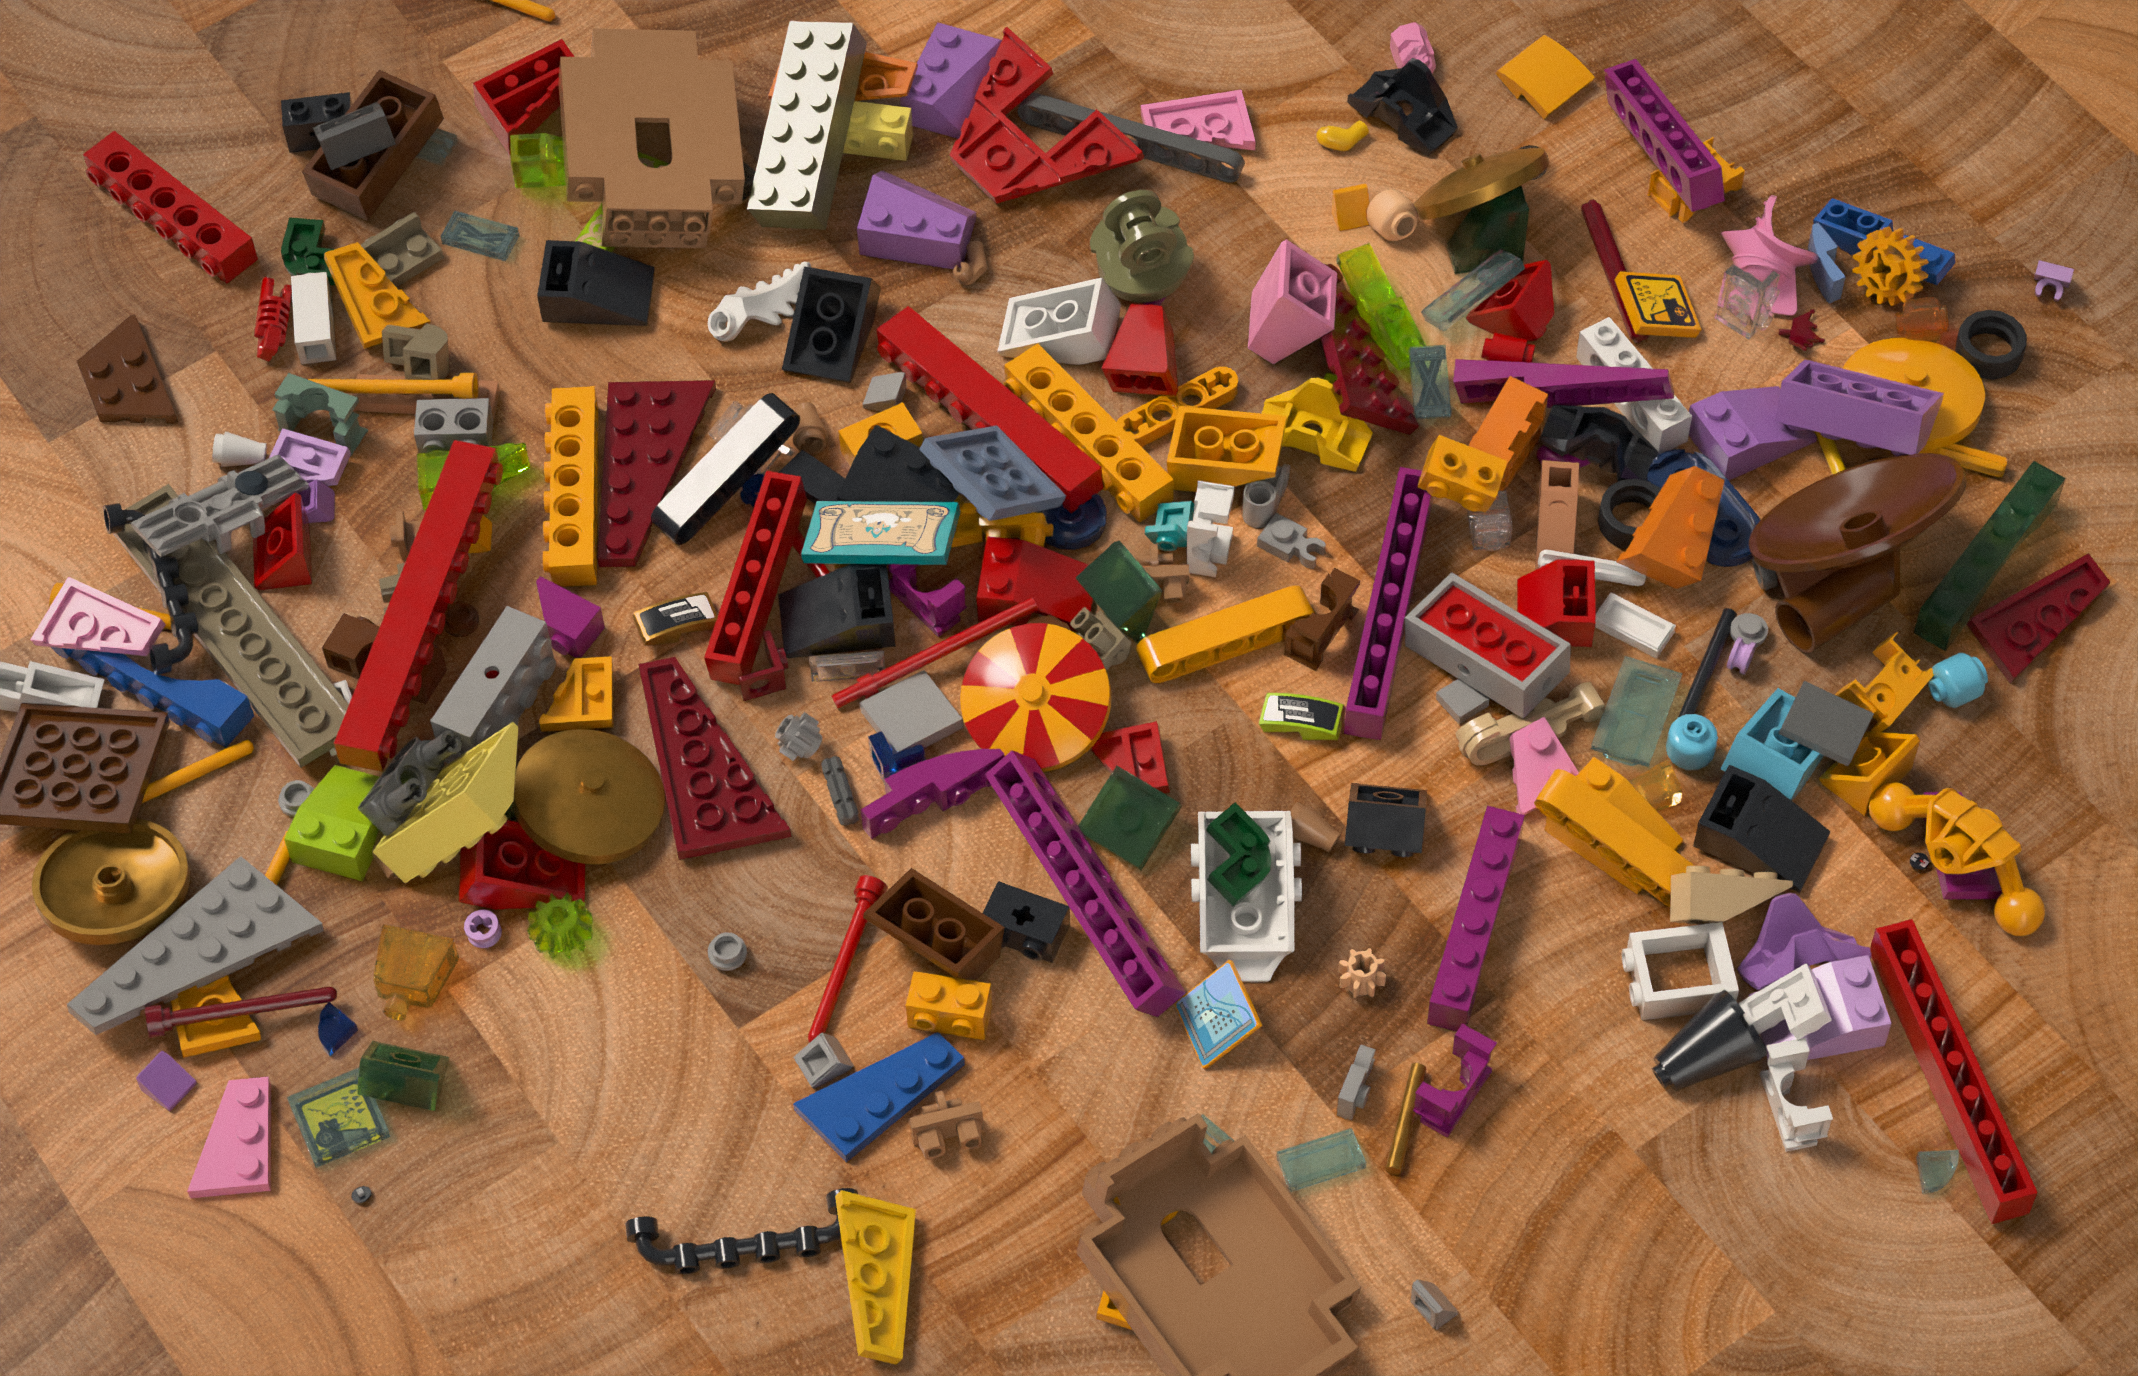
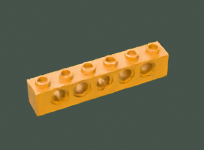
M1039 344L1034 345L1004 365L1005 381L1003 385L1102 467V490H1108L1116 498L1118 506L1124 513H1131L1140 523L1158 510V504L1173 501L1174 479Z
M595 386L553 388L552 401L545 404L546 424L551 425V432H545L546 454H551V461L544 462L545 482L550 483V491H544L545 513H550V521L543 522L544 542L549 543V551H543L544 573H550L552 582L561 587L597 585L599 406Z

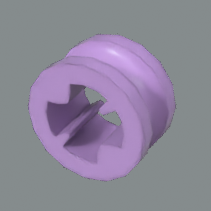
M1738 637L1730 653L1726 668L1731 670L1733 667H1737L1740 673L1744 675L1753 658L1756 643L1745 644L1743 638Z
M475 911L464 922L465 933L473 946L488 948L496 944L501 937L502 929L496 915L491 911ZM482 923L485 927L489 928V932L484 935L482 932L477 931L476 928Z

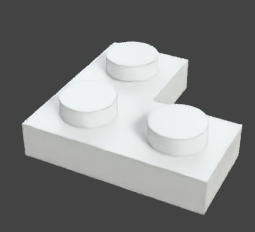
M1807 963L1739 1002V1005L1745 1012L1743 1017L1749 1026L1754 1025L1758 1034L1773 1028L1780 1021L1786 1019L1790 1032L1799 1040L1832 1021L1816 976Z

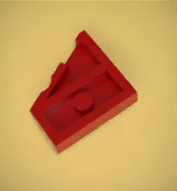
M1157 721L1104 732L1090 748L1133 800L1170 793L1160 728Z

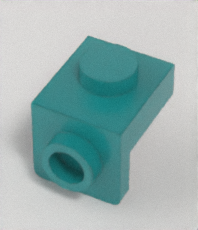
M1192 501L1158 504L1156 523L1153 526H1146L1144 534L1153 544H1157L1158 549L1163 551H1174L1177 548L1187 547V526L1189 521H1193L1194 503Z

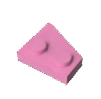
M1545 717L1516 731L1510 736V751L1514 759V768L1512 769L1513 781L1517 786L1518 797L1516 812L1526 815L1537 809L1534 801L1555 769L1565 770L1574 776H1577L1579 772Z

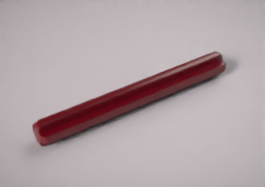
M1594 199L1589 200L1588 203H1584L1581 206L1582 215L1629 338L1634 343H1641L1643 340L1648 339L1650 335L1635 334L1614 280L1620 271H1627L1601 204L1597 203Z

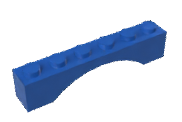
M51 647L59 656L65 659L71 657L78 661L88 673L92 675H97L98 673L104 676L117 690L121 692L127 690L133 693L146 707L150 709L157 707L163 712L168 713L169 719L179 726L186 724L191 727L200 738L208 743L215 741L227 748L254 717L248 696L219 679L203 681L179 680L155 675L154 672L141 667L125 654Z

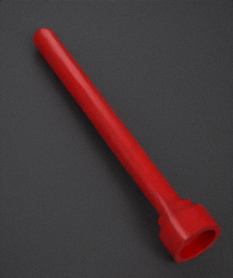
M862 875L857 881L854 889L857 906L808 1033L809 1043L820 1033H826L867 920L863 918L864 912L888 889L886 883L876 877Z

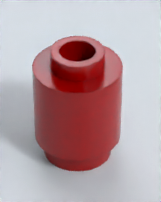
M1494 332L1492 339H1485L1481 359H1486L1487 361L1532 363L1536 345L1527 343V339Z

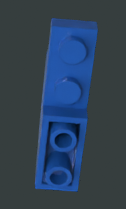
M1833 198L1813 220L1814 224L1819 222L1836 245L1852 256L1861 251L1857 244L1867 239V234L1876 230L1879 231L1885 227H1890L1894 231L1893 220ZM1915 239L1913 242L1915 248L1918 246L1924 247V250L1919 254L1920 259L1928 260V264L1921 267V270L1928 274V278L1923 281L1938 285L1954 266L1955 253Z

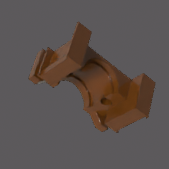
M1336 568L1332 570L1331 574L1328 573L1321 583L1320 604L1329 608L1331 612L1327 614H1315L1312 612L1309 618L1296 620L1294 625L1292 624L1285 633L1284 655L1316 671L1323 662V653L1348 618L1352 620L1359 611L1358 608L1352 606V597L1360 585V580Z

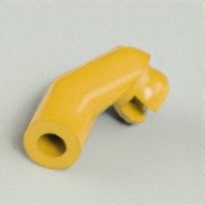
M1360 120L1348 129L1336 126H1323L1317 131L1316 139L1319 144L1326 148L1347 151L1369 134V129Z

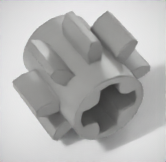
M805 712L801 717L788 715L780 723L775 733V738L779 740L777 744L780 746L779 752L792 761L797 756L806 759L810 758L822 742V735L818 733L820 728L817 727L819 722Z

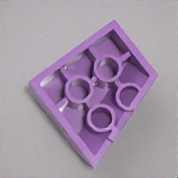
M937 22L917 62L918 68L909 94L906 97H900L901 107L911 108L912 126L959 139L961 135L960 129L965 118L969 117L975 103L974 97L983 77L987 75L990 69L989 62L992 57H995L1002 40Z
M880 171L872 176L858 223L859 255L954 269L956 265L961 268V262H964L967 252L966 246L970 242L975 224L976 212L890 173Z

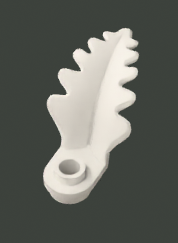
M802 262L800 265L795 264L793 271L785 269L783 277L774 275L770 285L764 281H759L756 284L755 290L740 286L736 294L725 295L718 307L709 315L708 329L717 340L728 342L737 337L749 319H757L772 325H779L782 321L778 314L792 317L794 310L790 303L796 304L804 266L811 267V264L809 262Z

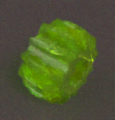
M568 892L561 900H557V897L551 893L549 903L546 904L537 900V911L529 913L528 922L530 926L527 930L528 936L534 942L535 948L539 953L548 951L549 956L554 960L560 952H564V955L570 960L572 949L584 952V941L592 940V913L586 910V905L582 899L573 901L572 896Z

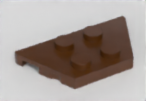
M135 314L129 316L77 360L100 422L126 420L131 423H145L146 418H165L166 424L178 422Z

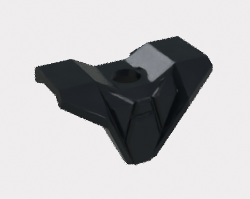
M1412 58L1402 68L1374 72L1370 80L1354 94L1350 93L1347 98V102L1366 118L1369 116L1380 118L1398 130V140L1428 157L1452 137L1458 128L1447 97L1430 69L1419 59ZM1397 104H1409L1413 111L1406 115L1402 107Z
M1553 405L1538 441L1561 456L1569 453L1578 459L1586 460L1587 458L1588 462L1595 465L1599 464V468L1612 474L1616 473L1617 481L1626 479L1646 481L1649 468L1658 454L1657 449L1630 423L1626 416L1605 407Z

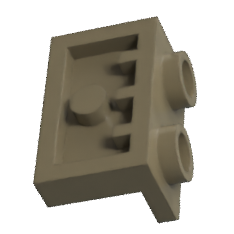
M415 212L397 220L387 229L375 236L369 237L364 243L360 244L386 272L385 275L396 287L444 258L442 249L422 229L420 217Z

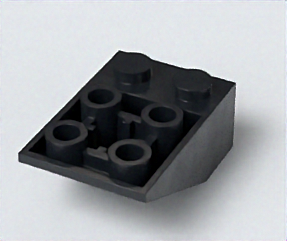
M546 240L537 293L542 322L647 326L655 267L581 241Z
M850 564L778 594L783 647L787 659L896 646L886 564Z
M1729 765L1698 822L1693 847L1752 873H1777V880L1793 881V887L1789 889L1800 893L1831 831L1766 780Z

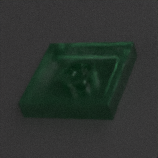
M1116 765L1078 827L1086 838L1142 871L1179 813L1182 805Z

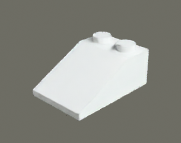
M1103 278L1009 298L997 352L1000 356L1016 358L1034 345L1039 344L1057 363L1081 365L1105 360L1115 338L1121 304Z

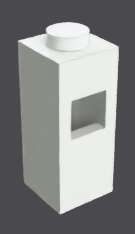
M307 273L291 276L294 336L300 363L309 364L336 360L333 301L327 273Z

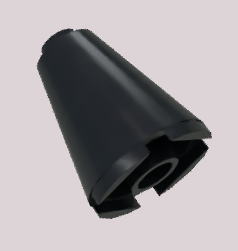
M1726 990L1718 994L1716 993L1654 1056L1656 1066L1651 1069L1663 1088L1670 1085L1677 1091L1758 1062L1767 1055L1765 1045L1754 1025L1749 1026L1743 1017L1745 1012Z

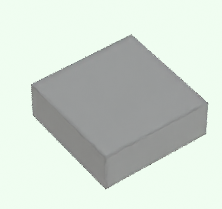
M1460 679L1453 681L1436 693V700L1458 724L1463 723L1489 706V698Z

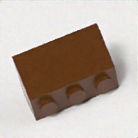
M912 868L864 912V919L956 978L977 980L1000 957L1005 927Z

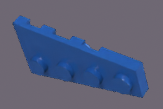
M937 1032L793 1103L794 1111L847 1163L965 1065V1060Z

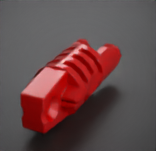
M265 276L261 284L254 337L258 338L257 358L269 362L272 356L278 352V347H283L285 344L292 300V286L284 285L279 297L273 296L274 279Z

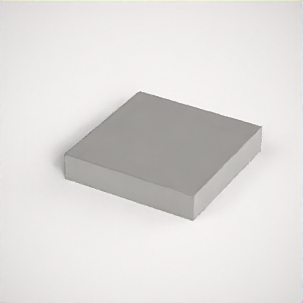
M925 670L860 702L861 713L898 761L963 728L962 717Z

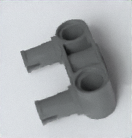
M444 731L433 740L421 741L418 737H415L397 753L358 806V810L385 836L394 832L406 820L417 803L422 802L426 798L427 789L444 767V760L461 750L462 742L458 736L448 741L454 736L455 733L453 731Z

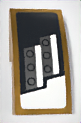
M702 592L653 604L635 612L632 618L644 646L677 643L682 633L713 630L718 615L708 592Z

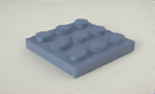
M997 425L925 438L919 448L930 460L931 465L941 471L953 483V487L976 507L977 512L989 521L1057 508L1061 506L1066 497Z

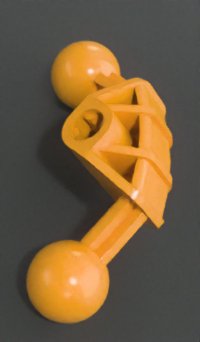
M1889 782L1881 785L1869 801L1868 807L1872 820L1880 828L1888 831H1900L1910 826L1915 818H1927L1925 843L1932 863L1941 872L1965 874L1995 867L2002 894L1995 903L1994 915L2001 929L2014 936H2026L2035 932L2041 926L2045 917L2043 900L2034 890L2023 886L2014 857L2022 851L2021 845L2004 829L2001 820L1994 812L1979 808L1977 803L1961 796L1953 788H1945L1937 795H1915L1908 786L1898 782Z

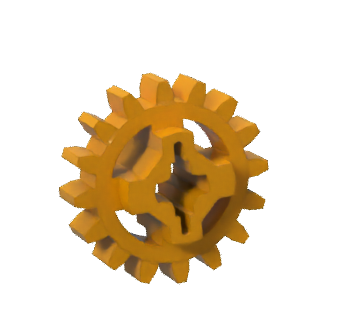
M1885 227L1879 231L1876 230L1867 234V239L1857 244L1861 251L1853 254L1852 257L1859 262V266L1853 268L1852 271L1853 273L1861 274L1862 277L1857 282V285H1866L1868 287L1865 294L1867 297L1877 294L1878 304L1889 301L1890 306L1914 298V294L1923 289L1920 281L1928 278V274L1921 270L1922 266L1928 264V260L1920 259L1919 256L1924 247L1918 246L1915 248L1913 246L1914 235L1903 238L1904 230L1902 228L1892 231L1890 227Z

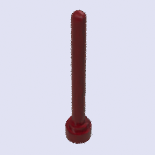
M329 986L170 1011V1007L162 1008L161 1005L145 1007L149 1038L166 1036L165 1032L173 1031L175 1026L333 1002L337 998V990Z

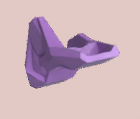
M1787 893L1771 900L1758 940L1737 969L1745 982L1756 990H1760L1806 963L1810 966L1824 961L1833 962L1869 955L1871 959L1872 956L1871 949L1858 945L1853 936L1821 926L1798 895Z

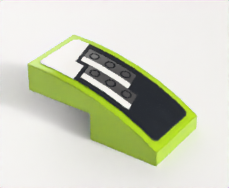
M1267 693L1259 725L1263 732H1299L1303 740H1338L1346 708L1344 704L1318 697L1289 693Z

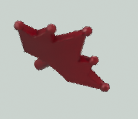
M1814 309L1794 318L1791 329H1779V335L1789 336V344L1802 349L1804 352L1807 351V347L1812 348L1814 346L1813 343L1825 342V339L1820 338L1812 331V329H1817V325L1809 321L1812 314L1815 313Z

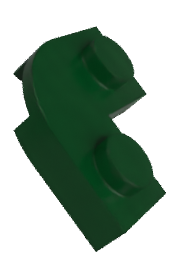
M289 217L281 246V255L285 268L291 276L326 272L329 284L335 285L324 260V253L334 249L321 248L326 230L323 220Z
M1236 802L1215 818L1206 828V831L1230 855L1227 860L1210 873L1207 881L1233 907L1256 889L1271 870V853L1268 846L1271 841L1268 835Z

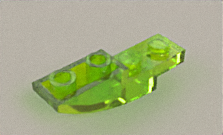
M1370 243L1338 254L1336 262L1350 288V293L1357 301L1356 307L1361 317L1371 327L1370 334L1375 343L1383 350L1385 357L1398 371L1413 366V362H1410L1409 350L1428 348L1402 296L1396 297Z

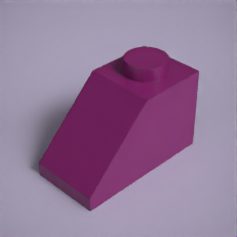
M540 576L536 584L552 648L562 655L568 653L575 658H582L605 629L601 607Z

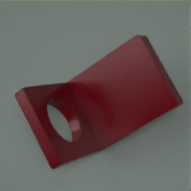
M770 630L763 631L765 652L771 668L739 677L743 701L786 689L784 670L789 668L783 647L776 649ZM758 680H769L761 688H749L751 684Z

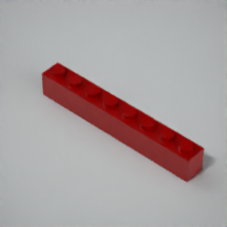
M907 306L876 329L878 338L877 350L886 362H893L902 372L906 373L908 381L919 384L925 390L928 397L933 402H940L945 406L957 422L965 423L972 430L997 425L1066 495L1062 505L1067 511L1073 513L1079 508V505H1083L1092 498V495L1099 493L1103 489L1102 467L911 307Z
M1913 919L1876 928L1870 946L1872 960L1991 1224L2029 1214L2038 1192Z

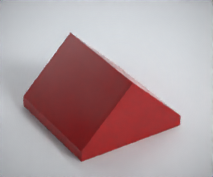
M294 493L264 518L265 534L253 538L255 589L268 590L312 584L310 524L301 495Z

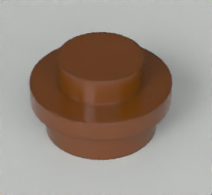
M456 601L447 606L444 630L448 634L455 637H464L477 629L479 615L473 606L464 601Z

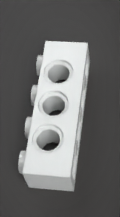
M1610 317L1580 331L1576 358L1582 365L1653 369ZM1675 395L1674 399L1614 403L1630 423L1657 449V456L1688 441L1692 415Z

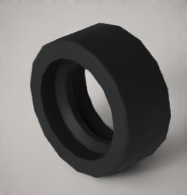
M1979 311L1967 317L1960 326L1955 344V352L1964 357L1975 368L1980 378L1991 380L2005 378L2014 373L2021 364L2026 349L2027 335L2023 326L2013 316L2002 311ZM1984 333L1993 334L2003 338L2010 344L2012 350L2000 356L1986 355L1971 345L1970 338Z
M1626 479L1611 485L1606 490L1600 504L1598 523L1601 533L1608 542L1619 548L1627 549L1634 539L1632 535L1637 527L1627 526L1617 521L1612 514L1613 508L1628 502L1640 503L1650 508L1661 490L1659 487L1645 480Z

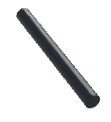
M1730 608L1723 609L1678 717L1685 714H1696L1729 636L1731 623L1737 617V613Z

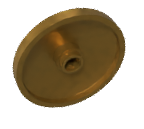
M1543 148L1511 150L1485 158L1481 154H1476L1462 161L1463 167L1453 171L1431 186L1415 201L1414 206L1419 218L1423 220L1451 215L1487 202L1521 186L1546 170L1550 165V161Z
M566 730L549 735L535 743L527 750L518 763L515 771L514 801L512 802L514 814L525 833L541 848L555 856L583 864H606L620 861L637 853L646 846L659 827L665 806L662 780L648 757L624 739L596 730Z
M136 818L131 834L71 830L58 838L43 853L35 867L32 877V894L37 911L43 922L60 936L71 941L90 945L117 944L150 933L178 910L188 892L190 869L183 846L170 831L151 821Z

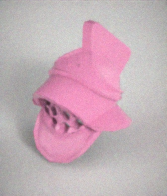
M1771 195L1767 201H1764V214L1762 218H1756L1757 222L1754 227L1747 230L1721 232L1734 255L1731 259L1734 264L1732 270H1735V276L1739 284L1726 296L1724 302L1732 307L1793 316L1797 311L1796 267L1817 263L1819 256L1811 251L1782 242L1774 236L1772 230V210L1777 196Z

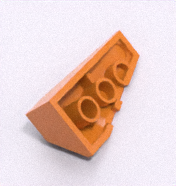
M865 52L854 101L908 96L918 64ZM779 67L768 94L769 99L773 97Z

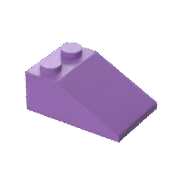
M1779 386L1722 391L1690 405L1689 413L1692 415L1689 437L1700 452L1711 459L1728 480L1808 446L1817 440L1812 430L1795 431L1789 429L1786 424L1775 421L1780 395Z

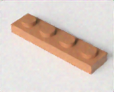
M357 374L356 379H405V376ZM478 380V399L489 398L492 415L495 418L500 392L498 381ZM353 394L359 400L354 411L416 414L417 400L459 399L454 398L453 394Z

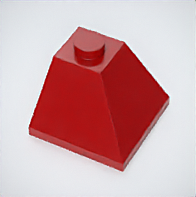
M1546 259L1499 270L1466 316L1467 321L1492 334L1494 332L1527 339L1531 342L1538 340L1545 334L1546 326L1554 316L1550 262Z

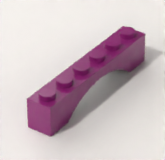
M1491 806L1486 808L1430 998L1427 1024L1456 1032L1462 1024L1468 1026L1495 920L1520 845L1525 817L1523 814Z

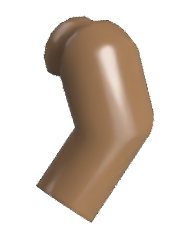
M980 241L969 242L966 246L969 261L967 263L961 262V268L957 265L954 267L953 275L961 285L974 284L987 271L984 246Z

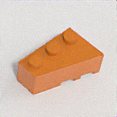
M1509 376L1482 425L1469 444L1470 447L1507 461L1497 497L1487 510L1488 512L1494 507L1535 449L1544 429L1548 394L1512 376Z
M1696 466L1671 474L1650 506V513L1642 526L1637 527L1632 535L1634 539L1626 552L1620 554L1616 562L1675 589L1701 581L1725 480Z

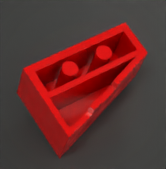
M563 39L473 83L475 106L509 155L560 107V57H575Z

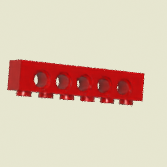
M116 131L111 132L83 154L87 166L85 170L86 175L97 187L102 185L118 204L125 203L141 222H149L164 240H172L177 244L184 256L189 259L192 257L196 259L204 271L211 277L216 275L228 284L258 260L251 236Z

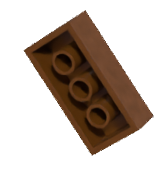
M378 70L346 114L378 102L383 109L396 144L333 170L330 169L320 147L302 170L311 195L367 221L444 120L435 94L381 70Z

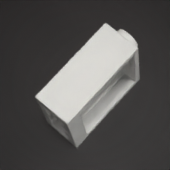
M1723 922L1630 933L1627 948L1622 949V964L1625 972H1631L1633 983L1629 984L1630 1000L1633 1007H1639L1641 1020L1696 1014L1716 993L1718 994L1723 990H1726L1737 1000L1739 989ZM1704 948L1713 985L1653 992L1645 955Z

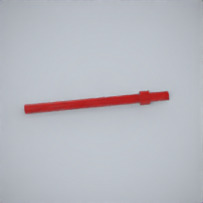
M1033 597L872 676L869 672L857 678V683L831 695L837 709L863 696L867 699L879 693V688L1038 611L1037 604Z

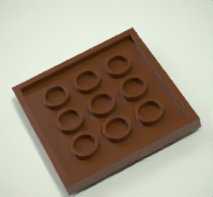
M21 703L0 757V825L131 834L170 725L168 713Z

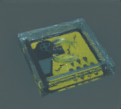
M362 1067L287 1097L316 1168L391 1137Z

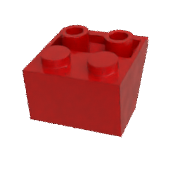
M1557 559L1518 578L1517 612L1571 644V647H1592L1596 624L1595 561Z

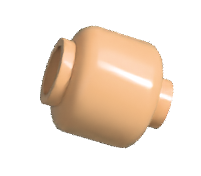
M1389 189L1380 192L1373 198L1368 206L1366 218L1369 225L1386 240L1398 241L1413 233L1417 226L1418 213L1414 203L1398 190Z

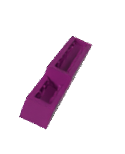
M1455 359L1453 383L1460 403L1496 401L1509 376L1547 393V408H1552L1553 405L1583 406L1674 399V388L1668 369Z

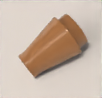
M808 402L801 403L795 408V412L800 415V424L793 434V444L799 451L804 450L810 455H816L825 449L829 436L817 414L815 405Z
M1296 802L1290 810L1293 838L1319 847L1329 853L1338 841L1341 833L1332 828L1309 804L1303 806Z

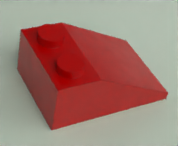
M987 536L976 597L978 622H982L1033 597L1039 609L1035 613L1057 617L1062 622L1067 623L1071 631L1078 632L1070 623L1083 608L1088 609L1090 612L1092 610L1097 568L1025 540ZM1032 614L1010 625L1027 624Z
M507 820L494 834H490L488 831L484 833L483 837L470 849H467L465 846L461 848L459 902L495 910L580 907L585 903V864L568 861L549 853L525 833L519 822Z

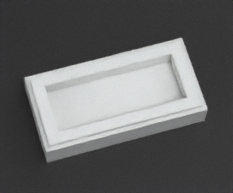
M1610 593L1596 613L1595 627L1657 659L1675 633L1676 625Z

